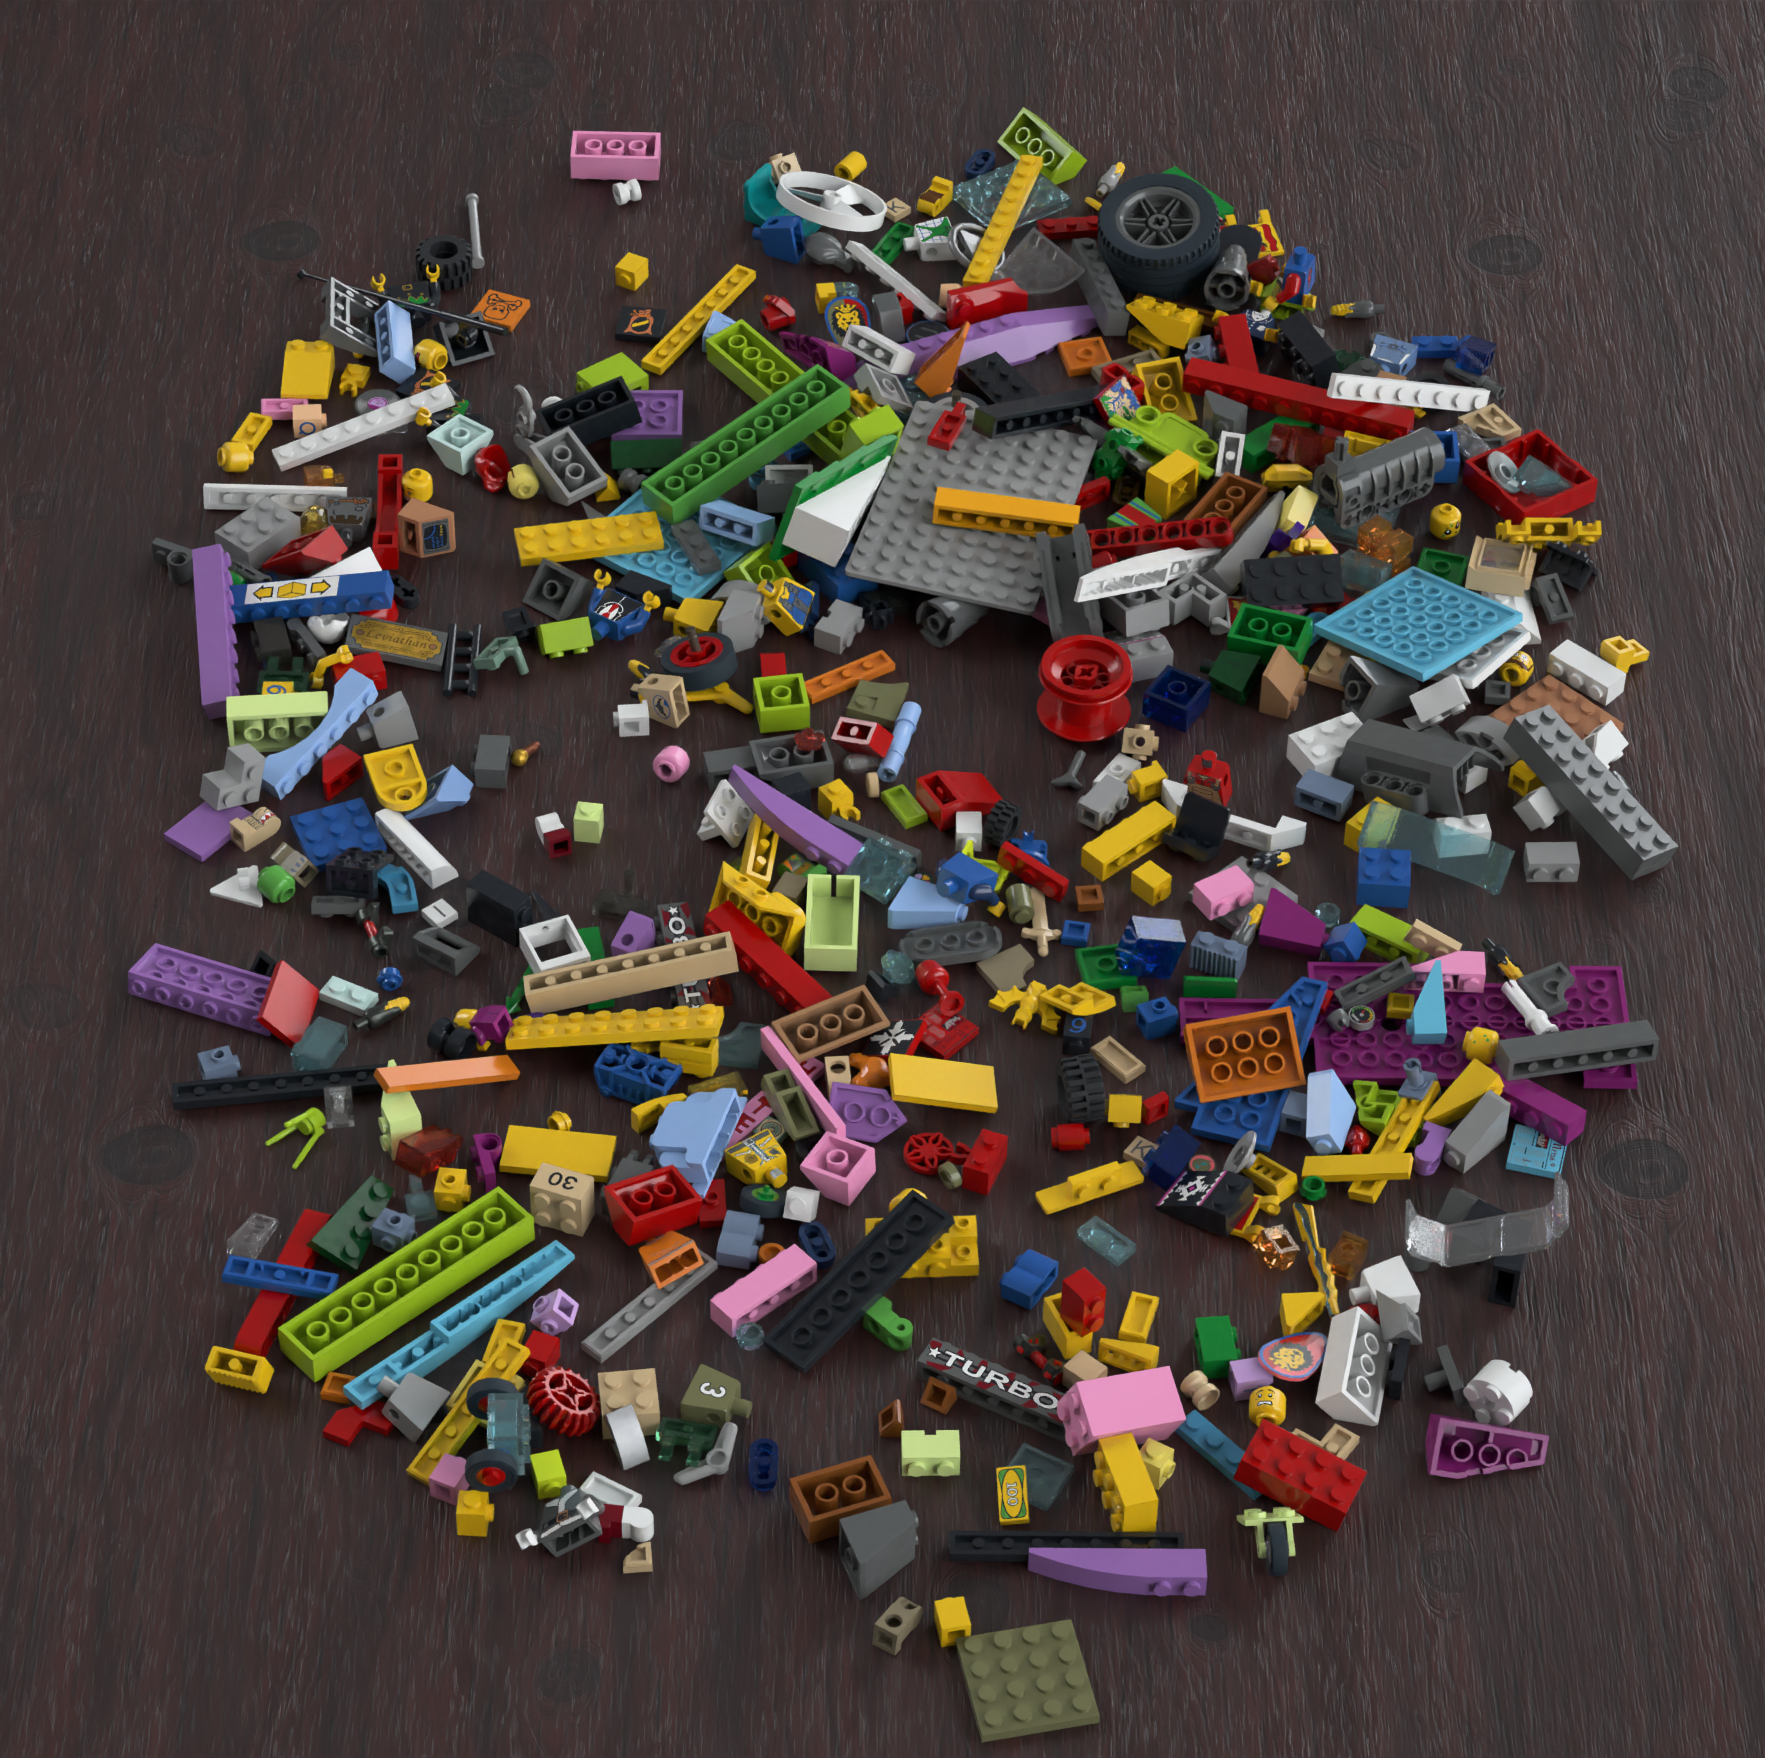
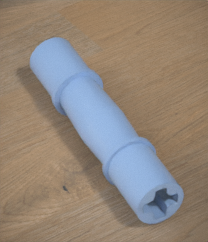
M905 702L894 723L895 729L892 733L894 738L885 759L882 758L877 771L878 777L884 782L896 780L900 767L905 760L904 754L909 746L912 734L916 731V725L921 714V707L915 702Z

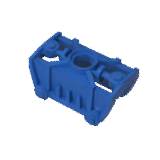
M617 1043L608 1044L594 1065L595 1079L602 1096L609 1098L612 1095L637 1105L666 1096L667 1091L678 1082L683 1071L681 1064L675 1065L668 1062L666 1058L659 1059L631 1049L630 1045L623 1046ZM603 1063H615L617 1066L610 1068L603 1065ZM649 1079L662 1083L663 1086L654 1084Z

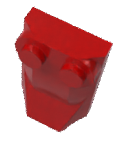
M1011 277L948 290L946 327L951 331L961 328L966 322L972 325L1011 313L1027 312L1028 293L1021 289Z

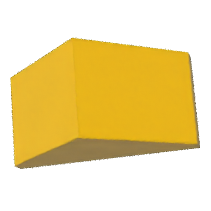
M1322 1292L1281 1294L1279 1312L1283 1336L1302 1333L1323 1313L1325 1294Z

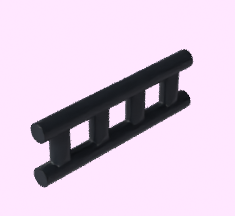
M456 624L448 626L442 692L445 697H450L453 690H467V695L470 697L477 695L479 669L476 670L473 660L481 652L482 625L480 624L473 625L472 631H458ZM457 640H472L471 647H456ZM455 657H470V664L455 663ZM454 673H469L468 680H453Z

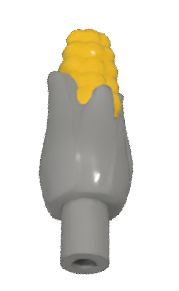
M1122 162L1112 165L1100 178L1096 191L1098 197L1102 198L1105 193L1115 189L1125 169Z

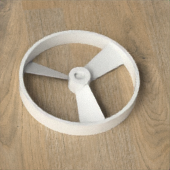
M806 171L786 173L780 177L776 191L777 200L789 211L814 223L840 230L855 232L877 230L883 225L887 211L885 202L872 191L851 181L822 173ZM791 187H809L825 191L823 195L792 189ZM794 194L821 202L820 207L812 205ZM861 203L871 209L876 215L863 216L849 205Z

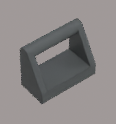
M439 926L421 930L412 937L415 957L455 977L479 954L481 949L480 946ZM440 938L460 949L455 950L437 941V939Z

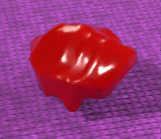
M497 444L480 448L474 458L475 471L480 475L486 490L489 492L499 491L507 483V475L511 470L507 455L502 446Z

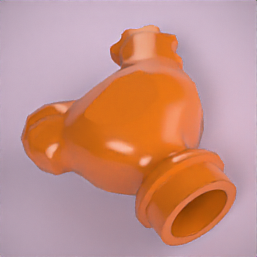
M861 1053L850 1054L849 1065L859 1071L852 1078V1085L878 1089L889 1086L891 1089L889 1066L884 1059L868 1057Z

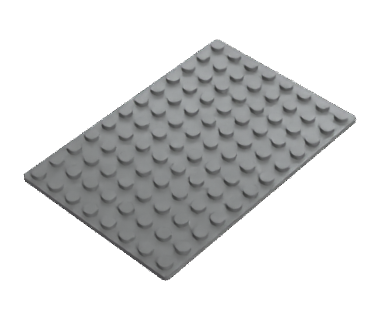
M917 401L849 558L845 574L855 578L1020 614L1033 615L1044 588L1036 537L933 524V508L937 487L1075 505L1098 440H1094L1088 435H1080L1052 428L991 440L972 430L975 411L965 410V416H967L966 425L950 451L927 445V438L944 410L952 412L953 407L934 404L928 401Z

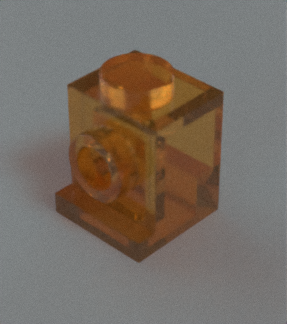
M1283 1224L1262 1229L1251 1245L1252 1250H1258L1270 1268L1279 1267L1280 1270H1286L1292 1266L1294 1258L1300 1251V1248Z
M1344 1230L1340 1240L1329 1254L1328 1263L1331 1265V1272L1352 1281L1367 1259L1369 1241Z

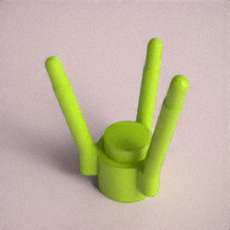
M312 1107L305 1113L285 1122L284 1127L286 1129L266 1141L265 1145L270 1146L296 1129H299L305 1135L313 1134L292 1165L293 1169H297L318 1137L325 1133L322 1128L326 1124L325 1116L319 1109Z

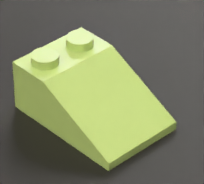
M394 1059L388 1061V1067L397 1066ZM383 1090L381 1101L382 1117L378 1118V1122L383 1133L380 1136V1142L384 1152L389 1151L393 1161L423 1152L421 1114L410 1091L386 1094Z

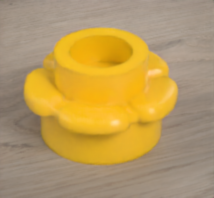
M554 1111L552 1116L547 1119L549 1129L570 1131L572 1126L569 1116L560 1111Z

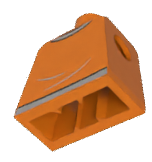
M669 1231L658 1238L649 1239L638 1250L657 1289H661L704 1264L695 1241L674 1231Z

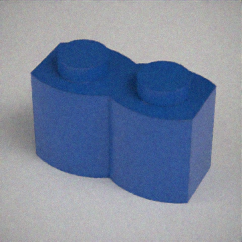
M1028 1249L1023 1255L1020 1254L1016 1258L1013 1268L1002 1275L999 1282L1001 1297L1031 1310L1039 1302L1043 1293L1056 1280L1059 1262Z

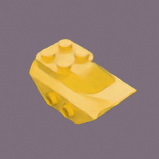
M723 861L709 912L730 900L791 957L798 949L804 931L806 917L803 910L779 892L769 893Z

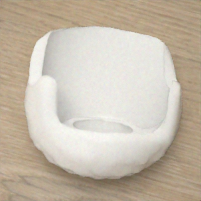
M346 613L310 616L307 627L317 641L324 644H334L343 638L348 629L350 618Z

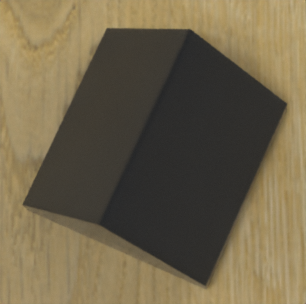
M259 950L249 971L271 978L278 962L263 950Z
M874 970L868 972L865 986L879 1004L898 995V990L885 976Z

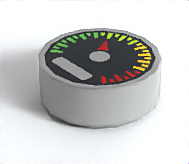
M1358 1005L1350 1009L1348 1014L1350 1018L1349 1025L1353 1029L1365 1031L1372 1028L1375 1013L1371 1008Z

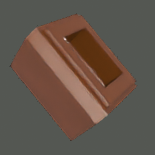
M930 1376L920 1403L942 1414H946L957 1400L956 1388Z
M896 1399L878 1413L879 1436L901 1437V1431H905L901 1402Z

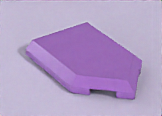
M832 1082L829 1104L846 1125V1138L878 1143L908 1121L886 1090Z

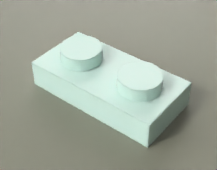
M332 976L319 992L320 1000L362 1017L367 1009L374 1007L379 1001L378 993Z

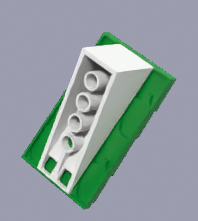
M893 434L889 436L883 435L869 446L863 445L842 461L836 460L822 471H815L794 485L792 495L785 510L786 513L783 515L768 559L776 562L797 550L836 567L868 508L872 507L899 437Z

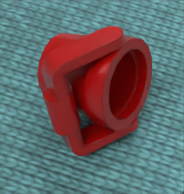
M766 295L762 302L768 307L761 310L759 315L767 331L770 332L796 323L795 310L785 297L779 298L774 295Z

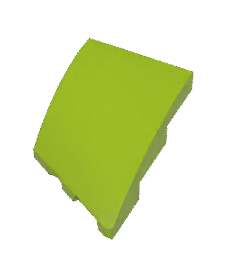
M1354 1080L1353 1087L1360 1124L1380 1136L1402 1097H1399L1398 1091L1379 1090L1377 1082ZM1424 1119L1407 1147L1416 1148L1422 1135V1128L1425 1124Z

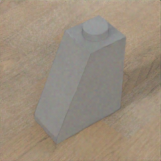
M1492 1090L1487 1091L1445 1141L1442 1160L1464 1174L1505 1141L1511 1104Z

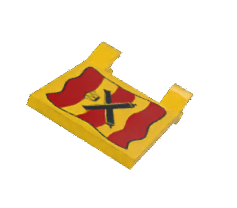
M1267 209L1259 210V224L1247 225L1256 229L1262 236V249L1259 258L1270 253L1271 256L1284 255V249L1271 223L1269 211ZM1233 214L1225 215L1227 222L1224 225L1226 227L1237 224Z

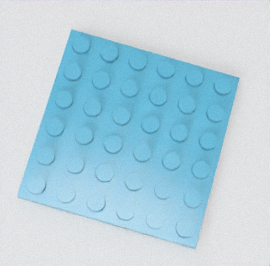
M641 488L607 517L652 512L653 510L643 503ZM718 497L717 499L714 500V501H716V500H721V501H724V502H727V503H731V502H729V501H727V500H725V499H723V498H721V497ZM700 510L684 521L694 519L699 527ZM657 514L664 540V549L592 559L623 575H626L629 570H633L672 585V600L682 604L685 598L700 599L725 577L724 571L758 546L700 529L721 561V570L699 576L671 533V524ZM774 524V534H775V533L777 532V525H776V524Z
M1412 566L1314 624V633L1424 682L1523 621V614Z

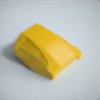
M1272 464L1261 474V484L1268 487V492H1279L1283 489V486L1295 489L1300 485L1307 489V486H1311L1312 472L1299 464Z

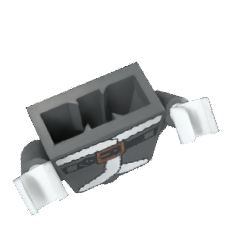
M573 1485L563 1486L560 1490V1496L545 1504L542 1520L537 1530L525 1529L515 1537L521 1550L530 1545L543 1544L555 1557H558L603 1534L598 1515L604 1513L605 1506L592 1494H585L580 1488H576Z

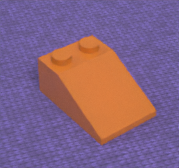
M968 322L919 368L914 383L930 398L951 391L952 388L950 386L954 383L953 377L970 328Z

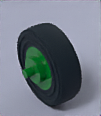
M750 1184L742 1189L739 1204L749 1214L760 1215L762 1218H778L784 1214L787 1193L772 1185Z

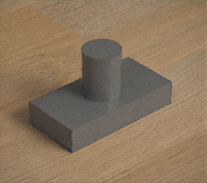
M1447 1344L1437 1347V1353L1443 1370L1424 1376L1428 1391L1431 1392L1449 1386L1457 1407L1468 1404L1463 1393L1464 1387Z

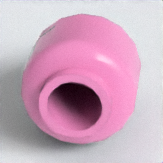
M678 746L665 747L655 757L653 770L665 782L672 783L678 781L689 768V757Z

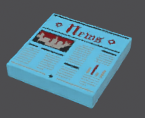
M1516 1124L1506 1169L1559 1180L1567 1145H1561L1534 1128Z

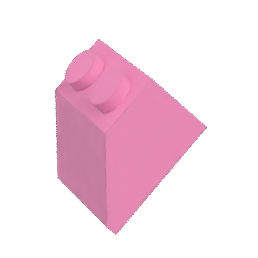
M826 1131L801 1163L800 1170L826 1198L850 1206L876 1172L875 1148Z

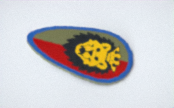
M841 296L834 298L828 303L825 309L824 320L835 344L842 346L850 324L867 326L871 329L869 310L860 299L852 296Z

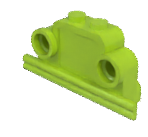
M1144 405L1136 410L1135 416L1130 421L1118 414H1114L1108 420V424L1114 428H1127L1132 431L1133 437L1142 436L1143 444L1139 445L1135 451L1154 465L1179 449L1199 461L1198 485L1202 478L1208 480L1216 472L1213 468L1218 454L1217 443L1209 439L1207 432L1173 413L1166 412L1161 414L1157 408Z

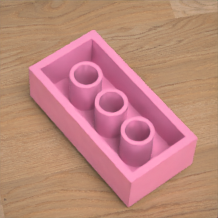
M573 131L570 154L571 178L581 180H659L661 133Z

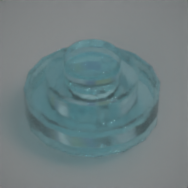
M888 950L882 956L883 975L889 982L908 985L915 978L913 962L907 955L902 952L898 953L894 950Z

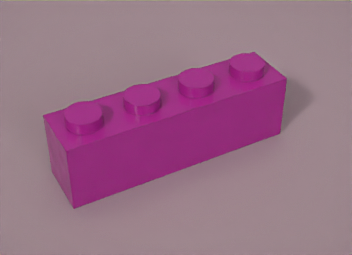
M1497 1065L1492 1068L1494 1072L1499 1074L1504 1084L1500 1097L1511 1104L1509 1117L1536 1129L1563 1146L1568 1145L1584 1131L1587 1110L1527 1078L1506 1081Z

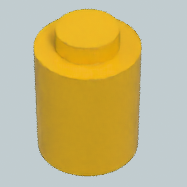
M851 152L835 166V176L852 181L866 169V159L859 152Z

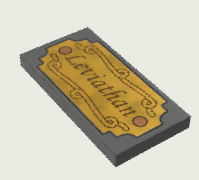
M351 614L345 645H348L349 653L354 655L379 651L381 659L384 661L441 672L448 633Z

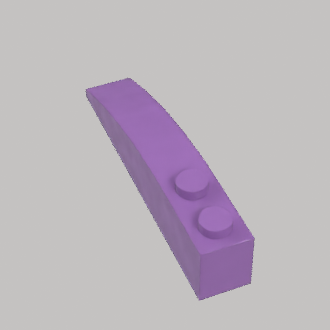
M734 764L728 781L763 822L785 841L805 854L808 859L823 865L832 874L847 875L859 859L864 844Z
M1029 1548L1028 1570L1056 1580L1118 1593L1157 1596L1186 1595L1190 1597L1206 1594V1549Z

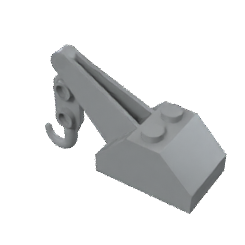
M515 385L514 391L520 392L523 405L519 407L517 412V425H515L517 434L513 436L514 442L530 458L538 476L539 484L553 502L569 506L607 486V476L569 426L548 437L533 433L536 414L532 409V399L523 386Z

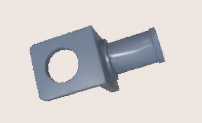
M1410 1058L1403 1064L1407 1078L1398 1091V1095L1402 1098L1422 1101L1433 1082L1438 1081L1437 1074L1422 1071L1420 1061L1416 1058ZM1441 1089L1436 1097H1440L1442 1094Z

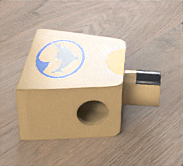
M652 673L640 685L633 684L631 687V698L640 700V704H642V700H647L649 718L677 729L690 715L683 677Z

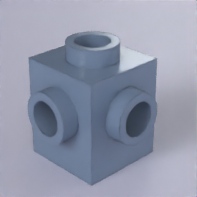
M1211 335L1189 339L1188 350L1185 353L1187 365L1191 357L1217 363V360L1220 359L1219 351Z
M384 1208L371 1226L373 1245L381 1247L388 1252L395 1253L417 1238L414 1218L388 1208Z

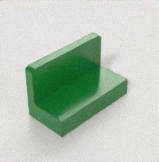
M1183 976V998H1236V978Z

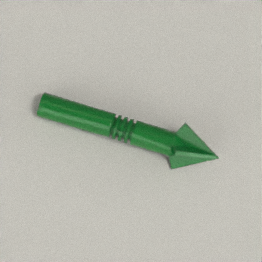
M530 965L523 976L534 974ZM523 977L512 996H506V1009L509 1014L521 1010L519 1003L525 994Z

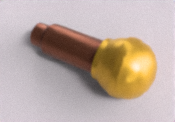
M538 741L531 742L523 749L514 750L510 755L513 765H525L528 757L538 750L540 743Z

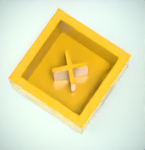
M1177 449L1156 465L1151 466L1146 472L1144 503L1166 520L1197 498L1199 461Z

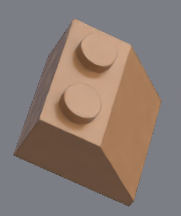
M1282 645L1277 646L1262 675L1259 712L1287 720L1291 711L1297 709L1299 695H1304L1307 682L1304 681L1305 670Z

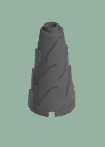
M1230 245V247L1223 251L1206 278L1204 285L1206 299L1211 301L1212 306L1224 311L1238 309L1242 303L1244 305L1250 292L1247 254L1239 245Z
M938 596L921 603L916 613L917 625L922 623L924 629L920 630L923 637L933 646L941 648L949 645L964 634L965 630L979 622L978 619L986 615L993 607Z

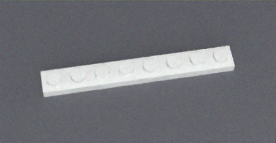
M1340 373L1331 374L1327 396L1331 398L1473 412L1487 406L1490 394L1489 390L1483 388Z
M444 383L272 449V453L282 472L415 421L416 413L420 407L427 408L433 414L455 405V401L448 386Z

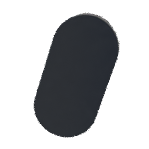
M1242 224L1225 227L1220 232V256L1230 245H1239L1247 254L1248 266L1250 262L1259 258L1262 249L1261 234L1256 229ZM1248 271V280L1250 283L1252 277Z

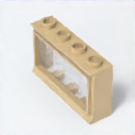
M1477 535L1468 565L1465 588L1523 597L1524 590L1530 589L1537 553L1533 552L1534 544H1531V547H1528L1527 544L1512 545L1509 542H1502V540L1484 538L1483 540Z

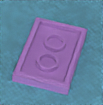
M205 801L165 832L164 840L203 862L231 840L230 821L237 817L243 820L253 815V813L241 806L216 811Z

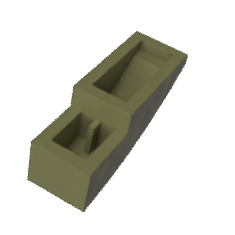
M789 1069L763 1075L760 1086L774 1114L789 1136L796 1141L819 1134L820 1130L801 1087L795 1085Z

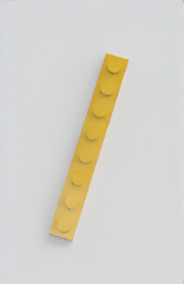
M736 264L641 360V368L662 375L705 331L713 311L722 313L756 279V271Z

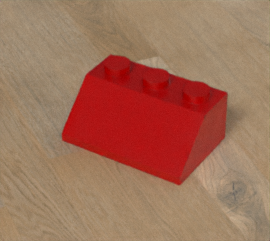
M333 525L291 540L261 566L264 570L289 576L301 573L305 576L314 569L319 571L328 564L330 566L337 564L343 559L341 555L348 548Z
M673 1164L604 1186L603 1190L613 1228L628 1246L663 1235L669 1231H675L696 1224L703 1201Z

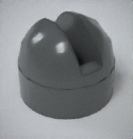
M1340 1008L1332 1012L1327 1017L1326 1022L1334 1031L1342 1032L1344 1025L1349 1027L1350 1018L1344 1009Z

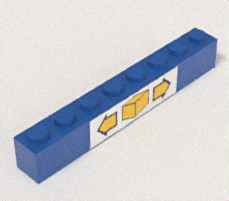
M388 570L229 586L234 598V605H231V610H233L235 616V623L392 608L394 584Z

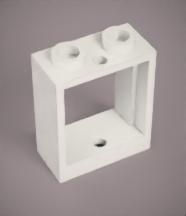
M569 915L519 928L520 948L534 974L591 962V956ZM563 939L567 941L572 951L571 954L544 962L540 961L534 950L535 947Z

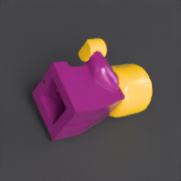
M490 1005L479 1010L461 1009L454 1018V1022L459 1026H464L477 1034V1049L479 1051H486L490 1046L488 1040L503 1043L509 1029L514 1026L506 1006Z

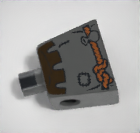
M326 497L329 526L333 525L347 548L352 545V541L365 540L371 523V515L373 514L372 498Z

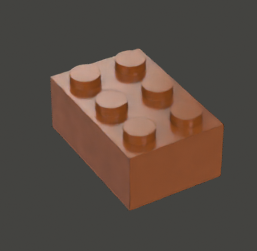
M871 1455L789 1479V1501L809 1544L838 1536L839 1519L892 1504V1497Z

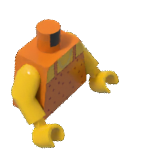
M1315 525L1301 532L1298 538L1291 540L1290 546L1282 551H1288L1292 556L1338 554L1335 547ZM1272 551L1266 558H1272L1280 554V552Z

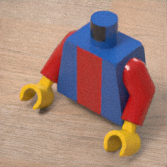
M1299 246L1294 248L1287 264L1285 263L1282 266V271L1279 273L1283 277L1282 291L1276 294V299L1269 295L1262 304L1268 311H1273L1279 303L1283 304L1284 302L1302 305L1303 294H1309L1315 282V256L1307 253L1305 247Z

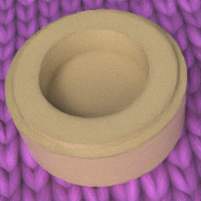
M877 772L866 774V789L869 798L879 797Z

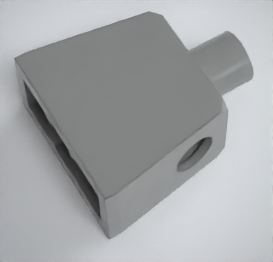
M401 691L367 708L366 714L369 723L356 727L361 742L375 737L379 748L382 749L419 739L409 706Z
M408 1373L400 1384L385 1375L376 1390L389 1398L382 1409V1414L413 1443L418 1440L450 1394L449 1391L413 1373Z

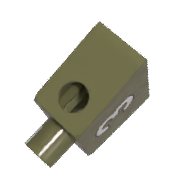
M700 1364L681 1401V1421L723 1428L725 1423L730 1422L733 1414L748 1418L753 1403L741 1399V1383L738 1380L704 1364Z

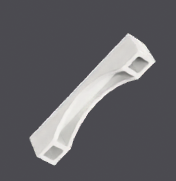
M1611 720L1596 727L1582 740L1607 769L1610 768L1608 763L1619 759L1623 755L1622 750L1629 744ZM1544 786L1526 794L1513 807L1530 831L1539 827L1542 830L1547 828L1555 821L1553 819L1555 815L1558 816L1567 810L1557 797Z

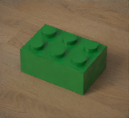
M1242 603L1227 636V650L1261 656L1262 665H1268L1277 646L1282 645L1301 666L1313 639V618Z

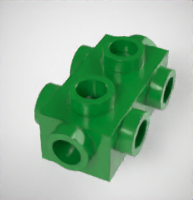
M1127 428L1109 430L1104 436L1106 442L1103 447L1096 450L1093 455L1094 462L1091 467L1095 470V477L1101 478L1106 476L1109 480H1117L1121 477L1127 463L1117 449L1122 445L1136 450L1139 445L1143 444L1142 436L1133 437V432Z

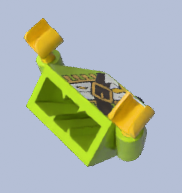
M1276 278L1272 284L1264 287V284L1260 282L1250 281L1249 293H1253L1255 297L1261 300L1260 312L1266 309L1262 304L1269 295L1276 299V294L1282 291L1283 278ZM1310 293L1303 294L1302 305L1289 302L1279 303L1273 311H1270L1272 317L1284 320L1298 311H1301L1303 314L1304 310L1312 312L1316 307L1317 296Z

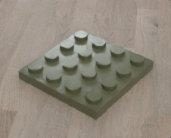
M1071 1619L955 1638V1647L981 1742L1099 1723V1711Z

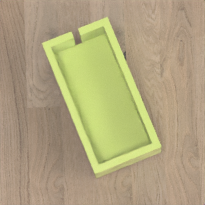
M808 874L804 970L857 972L860 876L837 875L836 897H831V875Z

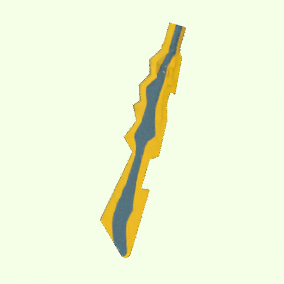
M1294 1203L1293 1210L1302 1241L1305 1242L1307 1240L1310 1250L1308 1261L1313 1275L1318 1282V1292L1325 1294L1324 1306H1326L1329 1317L1332 1320V1317L1340 1314L1337 1303V1289L1334 1286V1275L1331 1272V1265L1326 1261V1249L1319 1247L1314 1209L1311 1205Z

